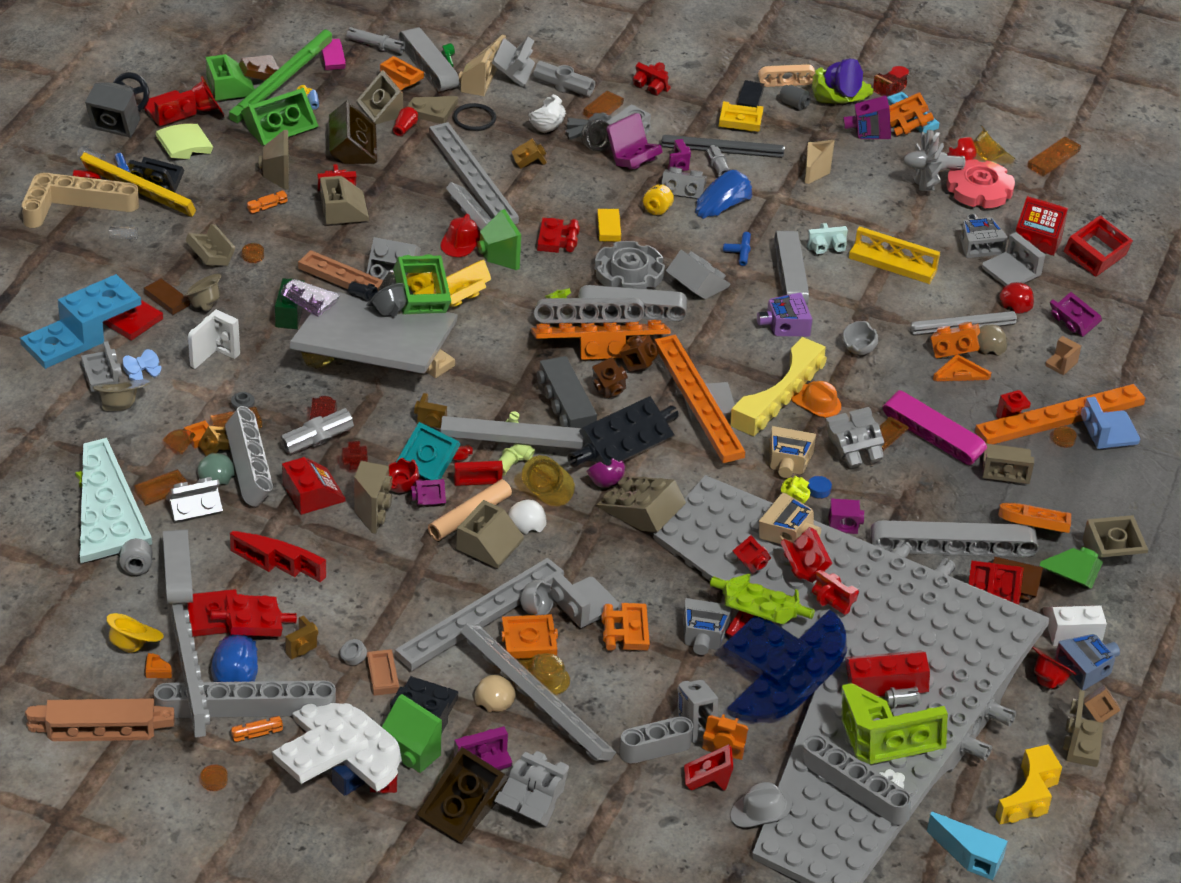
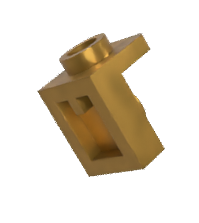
M208 426L198 443L206 456L211 453H217L219 449L231 450L225 427Z

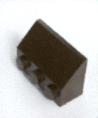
M347 100L329 114L330 154L344 164H375L377 162L376 124Z

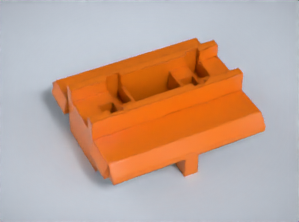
M722 714L721 718L713 715L708 716L702 748L713 752L729 744L732 747L733 758L742 760L748 727L738 723V718L731 720L725 718L724 714Z

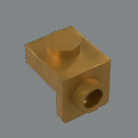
M533 138L511 151L520 169L538 158L543 165L547 163L544 157L547 154L541 144L537 145Z
M423 393L421 400L416 401L414 414H417V424L421 422L429 427L441 429L442 416H447V406L429 403L428 394Z
M304 615L299 617V630L285 636L286 654L291 660L317 648L318 629Z

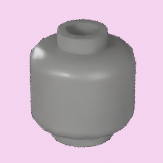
M142 539L128 540L121 547L119 560L121 568L130 575L137 576L146 573L152 565V548L148 542Z

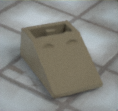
M624 476L611 491L604 494L603 499L596 505L601 510L641 531L658 532L686 504V501L675 480Z

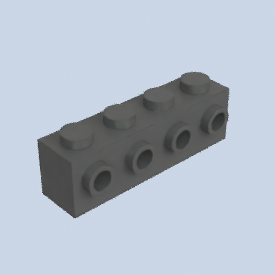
M563 356L540 361V371H537V379L539 384H542L544 387L546 398L551 400L553 412L558 414L561 427L583 428L597 421V414L568 358Z

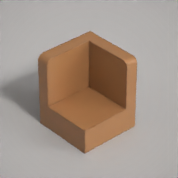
M1062 336L1057 341L1055 354L1046 361L1045 366L1064 376L1078 363L1081 345Z
M1105 685L1084 698V704L1097 722L1103 723L1121 711L1118 703Z

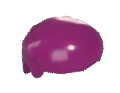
M611 459V465L606 466L602 462H598L591 466L587 473L596 486L609 488L615 486L624 476L625 465L623 461L618 462L615 459Z

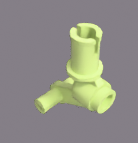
M511 412L506 422L519 423V413ZM515 443L511 448H505L498 460L502 461L503 464L502 476H505L510 467L518 461L526 460L529 462L534 455L535 449L529 444Z

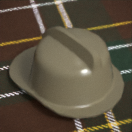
M213 274L197 281L188 289L183 297L187 296L195 308L202 307L204 311H208L213 307V303L220 298L218 282L221 275Z
M141 379L118 384H102L94 386L93 389L99 391L102 407L105 411H122L132 406L135 402L137 388L146 386L150 383V380Z

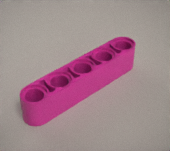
M898 390L882 407L884 413L890 419L964 464L972 465L987 449V445L982 438L904 391Z

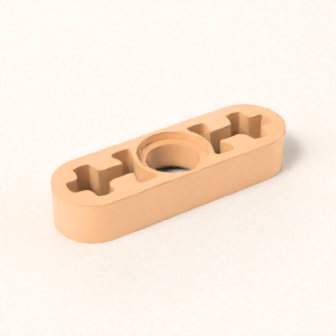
M808 64L765 66L759 70L758 77L760 83H764L765 87L810 85L813 81L815 69ZM785 73H792L790 78H782Z

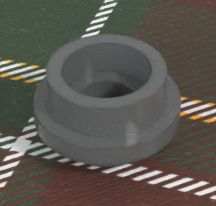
M247 392L236 393L231 398V405L235 411L239 406H245L251 410L255 403L254 396Z

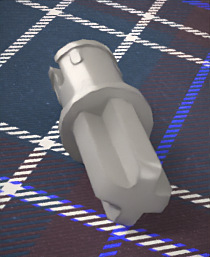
M711 145L707 149V153L711 159L712 167L716 169L718 176H721L730 170L727 165V158L722 155L719 147Z

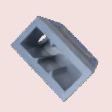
M1090 634L1059 641L1055 660L1075 672L1076 676L1071 675L1070 678L1081 690H1085L1111 674L1115 657L1120 655V649L1115 642L1105 645L1097 635Z

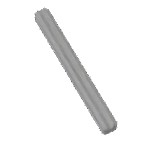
M1014 311L915 321L911 323L910 328L913 335L935 333L937 328L950 326V329L958 328L959 324L965 322H972V325L979 324V327L988 324L997 326L1011 325L1016 323L1017 315Z

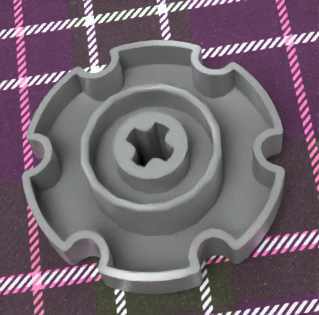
M636 241L614 242L613 247L605 246L597 253L594 269L596 270L597 279L604 286L647 289V287L655 288L661 283L664 277L665 265L663 264V256L655 248L649 245L641 246Z

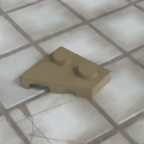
M413 97L407 107L414 108L418 113L419 119L442 124L447 121L457 106L458 97Z

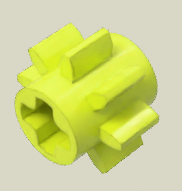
M797 476L787 478L781 486V492L804 504L810 497V489L807 488L809 482Z

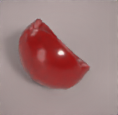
M965 137L958 140L957 148L949 147L947 155L964 156L966 161L975 159L977 151L972 138Z
M1012 282L1003 287L1000 292V300L1005 309L1010 306L1014 309L1015 313H1024L1031 310L1034 306L1033 291L1024 283Z
M400 458L397 462L388 465L389 476L393 478L390 490L393 492H409L411 486H415V481L419 480V470L414 459L409 462L404 458Z

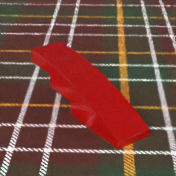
M232 531L230 533V550L268 572L277 567L293 577L302 572L318 582L326 578V559L306 549L257 534Z

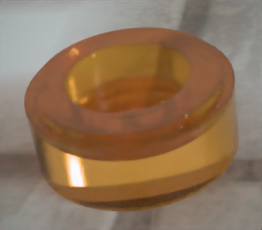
M257 243L247 244L242 248V257L249 263L260 262L264 259V248Z
M1060 426L1054 430L1052 439L1056 445L1068 448L1075 444L1077 433L1070 427Z
M209 765L201 772V784L209 791L221 790L228 783L227 770L221 765Z

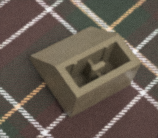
M342 176L320 177V198L326 224L369 221L362 190Z
M361 461L354 476V510L370 532L376 534L379 525H383L385 522L386 508H390L392 503V494H389L393 478L389 476V466Z
M483 500L457 527L456 549L493 567L499 568L524 540V536L503 508Z

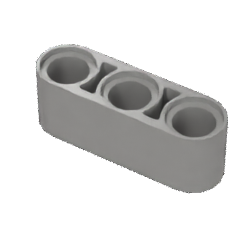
M680 716L624 730L621 734L620 758L626 763H638L688 750L692 742L693 722L687 717Z

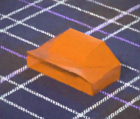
M395 56L380 64V71L384 70L400 90L424 79L423 71Z

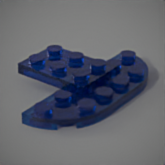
M828 610L800 638L795 637L767 619L758 616L751 618L723 645V648L727 654L758 672L761 676L727 708L728 714L739 720L757 722V719L772 717L775 720L798 708L838 669L846 656L848 648L847 635L840 618L834 612Z

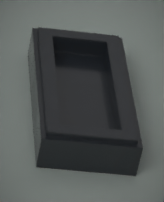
M745 80L737 105L757 108L765 84Z

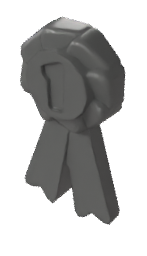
M602 112L594 113L589 120L568 118V130L565 131V134L568 135L569 140L589 132L597 135L605 134L606 122L612 117Z

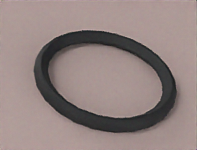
M469 103L458 107L454 111L453 120L463 129L480 131L491 127L495 123L496 113L486 105ZM476 107L489 111L492 115V120L483 126H468L462 124L457 119V115L465 108Z

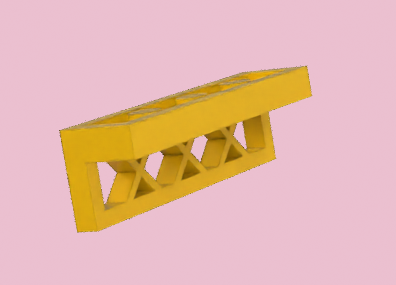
M860 226L857 229L855 244L849 252V259L927 284L931 283L937 273L940 257L939 251ZM862 235L869 237L872 243L869 244L861 241ZM881 243H889L893 249H885ZM902 249L910 250L913 256L905 255ZM922 256L933 257V264L925 262Z

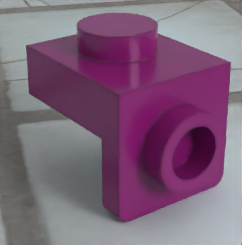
M683 139L674 141V152L669 155L668 170L670 167L682 168V171L689 170L691 150L686 146Z
M444 479L416 480L415 486H411L412 501L416 500L417 506L446 504Z

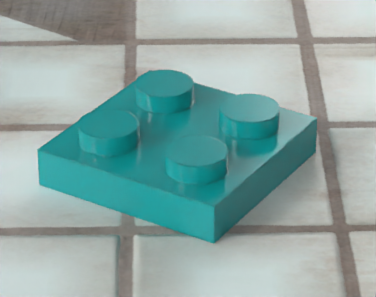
M419 422L397 461L400 458H404L409 462L414 459L418 466L420 477L426 480H438L444 475L461 443Z

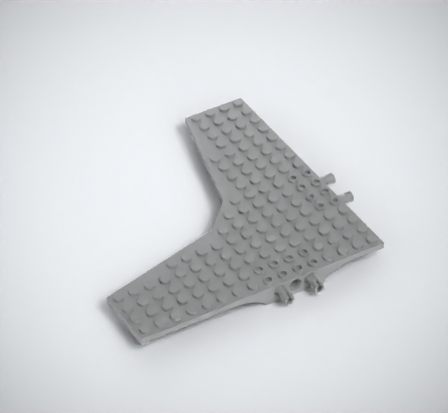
M705 475L686 496V504L658 532L654 533V541L673 555L681 556L685 559V563L691 568L696 567L702 572V576L709 581L713 576L723 580H730L731 578L751 574L750 583L760 584L764 588L773 591H781L786 595L793 596L795 589H797L799 592V603L802 606L815 609L812 619L798 615L796 618H791L785 624L770 621L774 624V628L781 634L785 632L791 637V641L798 646L804 660L808 678H810L813 686L814 695L778 786L780 790L787 792L791 796L793 802L792 810L781 820L764 823L753 850V860L801 883H863L906 823L898 825L889 822L807 768L803 762L804 740L809 735L814 734L823 736L856 758L842 722V685L849 684L845 657L919 650L926 652L930 669L929 692L919 693V704L897 705L896 708L889 706L894 717L904 713L945 706L948 713L946 748L875 764L865 763L878 773H885L886 770L891 769L895 773L899 772L905 776L903 782L904 789L911 796V817L933 785L947 771L952 772L965 753L972 754L984 761L987 760V757L991 754L992 746L976 740V737L990 718L1009 727L1012 725L1016 717V711L1001 706V699L1016 670L1049 625V617L950 577L956 566L952 560H949L946 564L948 558L942 559L938 567L933 570L906 558L911 553L912 546L906 542L902 547L904 540H900L893 551L890 552L814 520V525L821 527L820 539L833 563L825 572L829 575L832 573L840 577L842 584L847 587L854 586L859 590L857 601L852 603L848 614H842L829 604L822 606L817 603V596L811 593L816 580L811 583L805 579H798L791 571L792 566L783 554L784 549L782 545L759 538V520L773 503ZM750 535L767 550L771 557L763 569L757 570L753 574L732 551Z

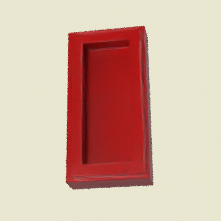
M502 461L454 463L455 486L494 484L502 479Z

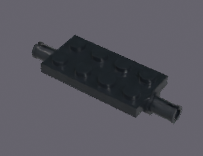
M649 396L584 426L579 430L584 439L581 449L568 454V462L576 460L570 464L572 467H577L586 461L602 462L604 465L609 466L611 465V459H615L618 462L628 460L671 439L674 433L668 422L679 417L678 410L670 413L676 409L675 406L671 405L660 411L652 397Z

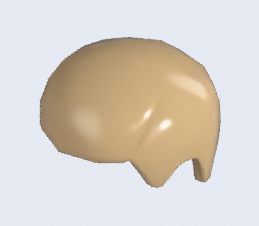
M487 676L479 682L474 693L476 706L483 705L489 713L492 711L503 712L510 708L515 700L514 686L502 676Z

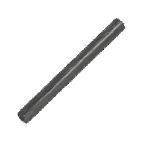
M675 135L662 136V146L674 148L675 140L683 139L686 146L693 150L707 151L711 145H715V147H719L721 152L783 157L785 151L783 145Z

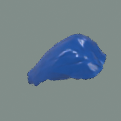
M732 169L725 172L713 181L697 199L695 213L697 216H701L702 219L708 216H718L730 206H734L742 201L744 202L747 199L750 200L752 198L751 181H749L746 175Z
M231 634L220 640L219 645L215 648L211 665L213 682H255L258 672L256 641L248 638L247 635Z

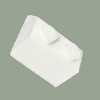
M1101 606L1043 607L1044 616L1049 617V625L1047 627L1053 646H1058V642L1090 634L1097 635L1103 641L1107 623Z

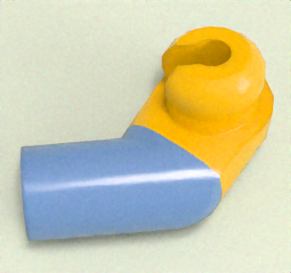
M300 85L297 90L304 88L311 108L313 110L319 108L317 92L314 89L307 88L305 85Z

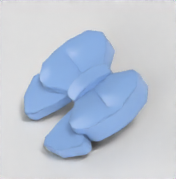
M146 349L141 357L133 358L128 355L122 361L123 369L132 381L143 379L141 370L144 369L152 377H157L161 372L158 356L149 349Z

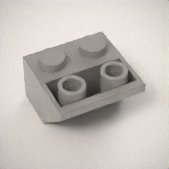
M374 237L367 274L384 280L386 285L396 284L393 268L397 258L404 255L420 256L421 248L414 244Z
M680 250L666 270L670 275L704 299L730 286V283L724 279L726 277L724 273L711 266L712 264L692 251L688 254Z

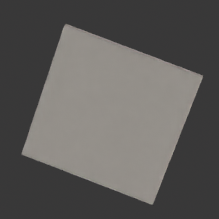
M328 290L290 341V349L424 374L456 324L458 314L450 312L403 314L401 309L397 316L391 317L390 315H382L375 306H366L369 301L362 297Z

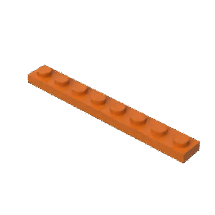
M676 334L655 339L654 344L656 345L657 352L722 463L745 458L743 446Z
M1134 384L977 424L975 433L986 444H997L1083 421L1081 411L1088 397H1096L1103 413L1122 411L1144 405L1146 398Z

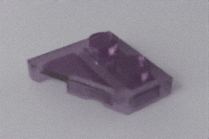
M296 279L284 285L281 291L282 295L317 317L336 304L340 297L337 293Z

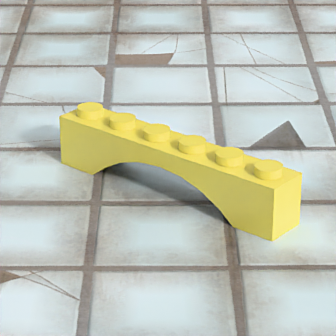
M802 337L791 348L790 370L786 376L775 386L765 391L743 396L731 409L730 426L752 436L763 430L767 423L778 415L780 409L784 405L789 404L795 393H799L803 385L807 381H811L814 374L825 366L827 360L825 356L826 346Z

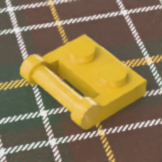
M723 101L719 127L759 132L764 107L757 106L756 108L733 105Z

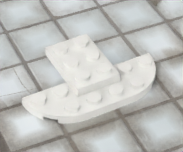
M330 703L318 707L315 704L304 705L300 710L293 712L292 715L294 722L303 728L306 733L272 751L274 760L301 784L342 762L376 792L383 789L398 774L397 768L399 763L402 762L400 748L396 739L368 715L348 703Z

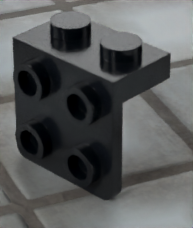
M143 157L142 162L128 160L127 166L132 174L172 192H176L184 173L182 166Z

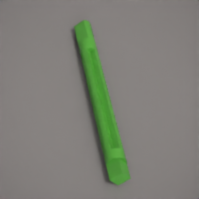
M326 29L319 33L296 55L230 110L229 119L238 124L243 119L241 113L243 109L249 105L264 101L331 43L332 33Z

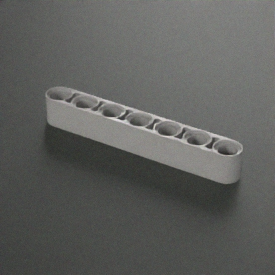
M882 520L874 522L871 526L872 544L890 552L893 551L900 540H904L902 547L906 542L912 546V551L909 554L1030 557L1039 550L1034 527L1023 524Z
M324 680L203 682L210 717L293 716V712L300 710L307 704H315L318 707L336 703L335 685ZM162 683L154 689L155 706L173 707L175 718H191L184 683Z

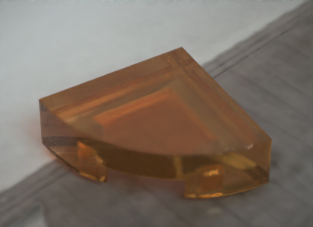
M178 429L166 435L163 441L183 454L196 434L186 429Z

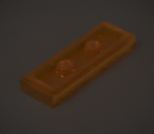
M1063 137L1029 160L1027 167L1045 176L1080 152L1081 145L1067 137Z

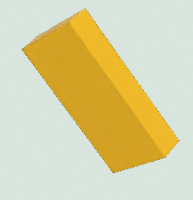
M598 209L599 241H621L619 209Z

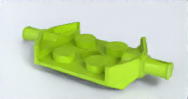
M745 574L730 580H723L713 576L710 581L711 587L723 590L725 606L776 623L785 624L791 618H796L798 615L812 619L815 613V609L802 606L799 603V592L797 589H795L793 596L786 595L781 591H773L764 588L760 584L750 583L751 574Z

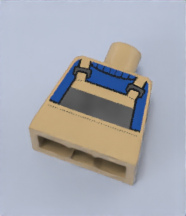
M772 426L770 468L779 470V475L784 478L791 477L792 473L803 474L814 453L816 434Z
M782 492L759 520V538L781 544L780 542L783 539L793 543L808 527L815 529L820 537L821 527L814 525V512L810 507Z

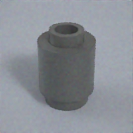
M784 85L780 91L779 98L784 104L803 110L810 104V93L805 89L794 85Z

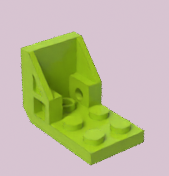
M853 683L842 685V722L858 760L867 764H875L946 748L948 713L945 706L904 713L893 717L886 700Z

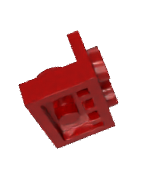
M808 527L793 543L786 539L780 542L784 549L783 554L792 566L791 571L798 579H805L813 583L817 579V571H826L833 564L817 531L811 527Z

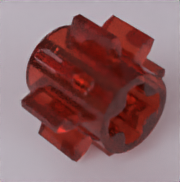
M360 441L348 442V447L342 448L343 465H349L350 470H357L361 461L368 462L367 447L360 446Z

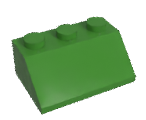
M304 88L249 105L241 111L248 131L262 146L270 142L283 130H288V137L319 127Z

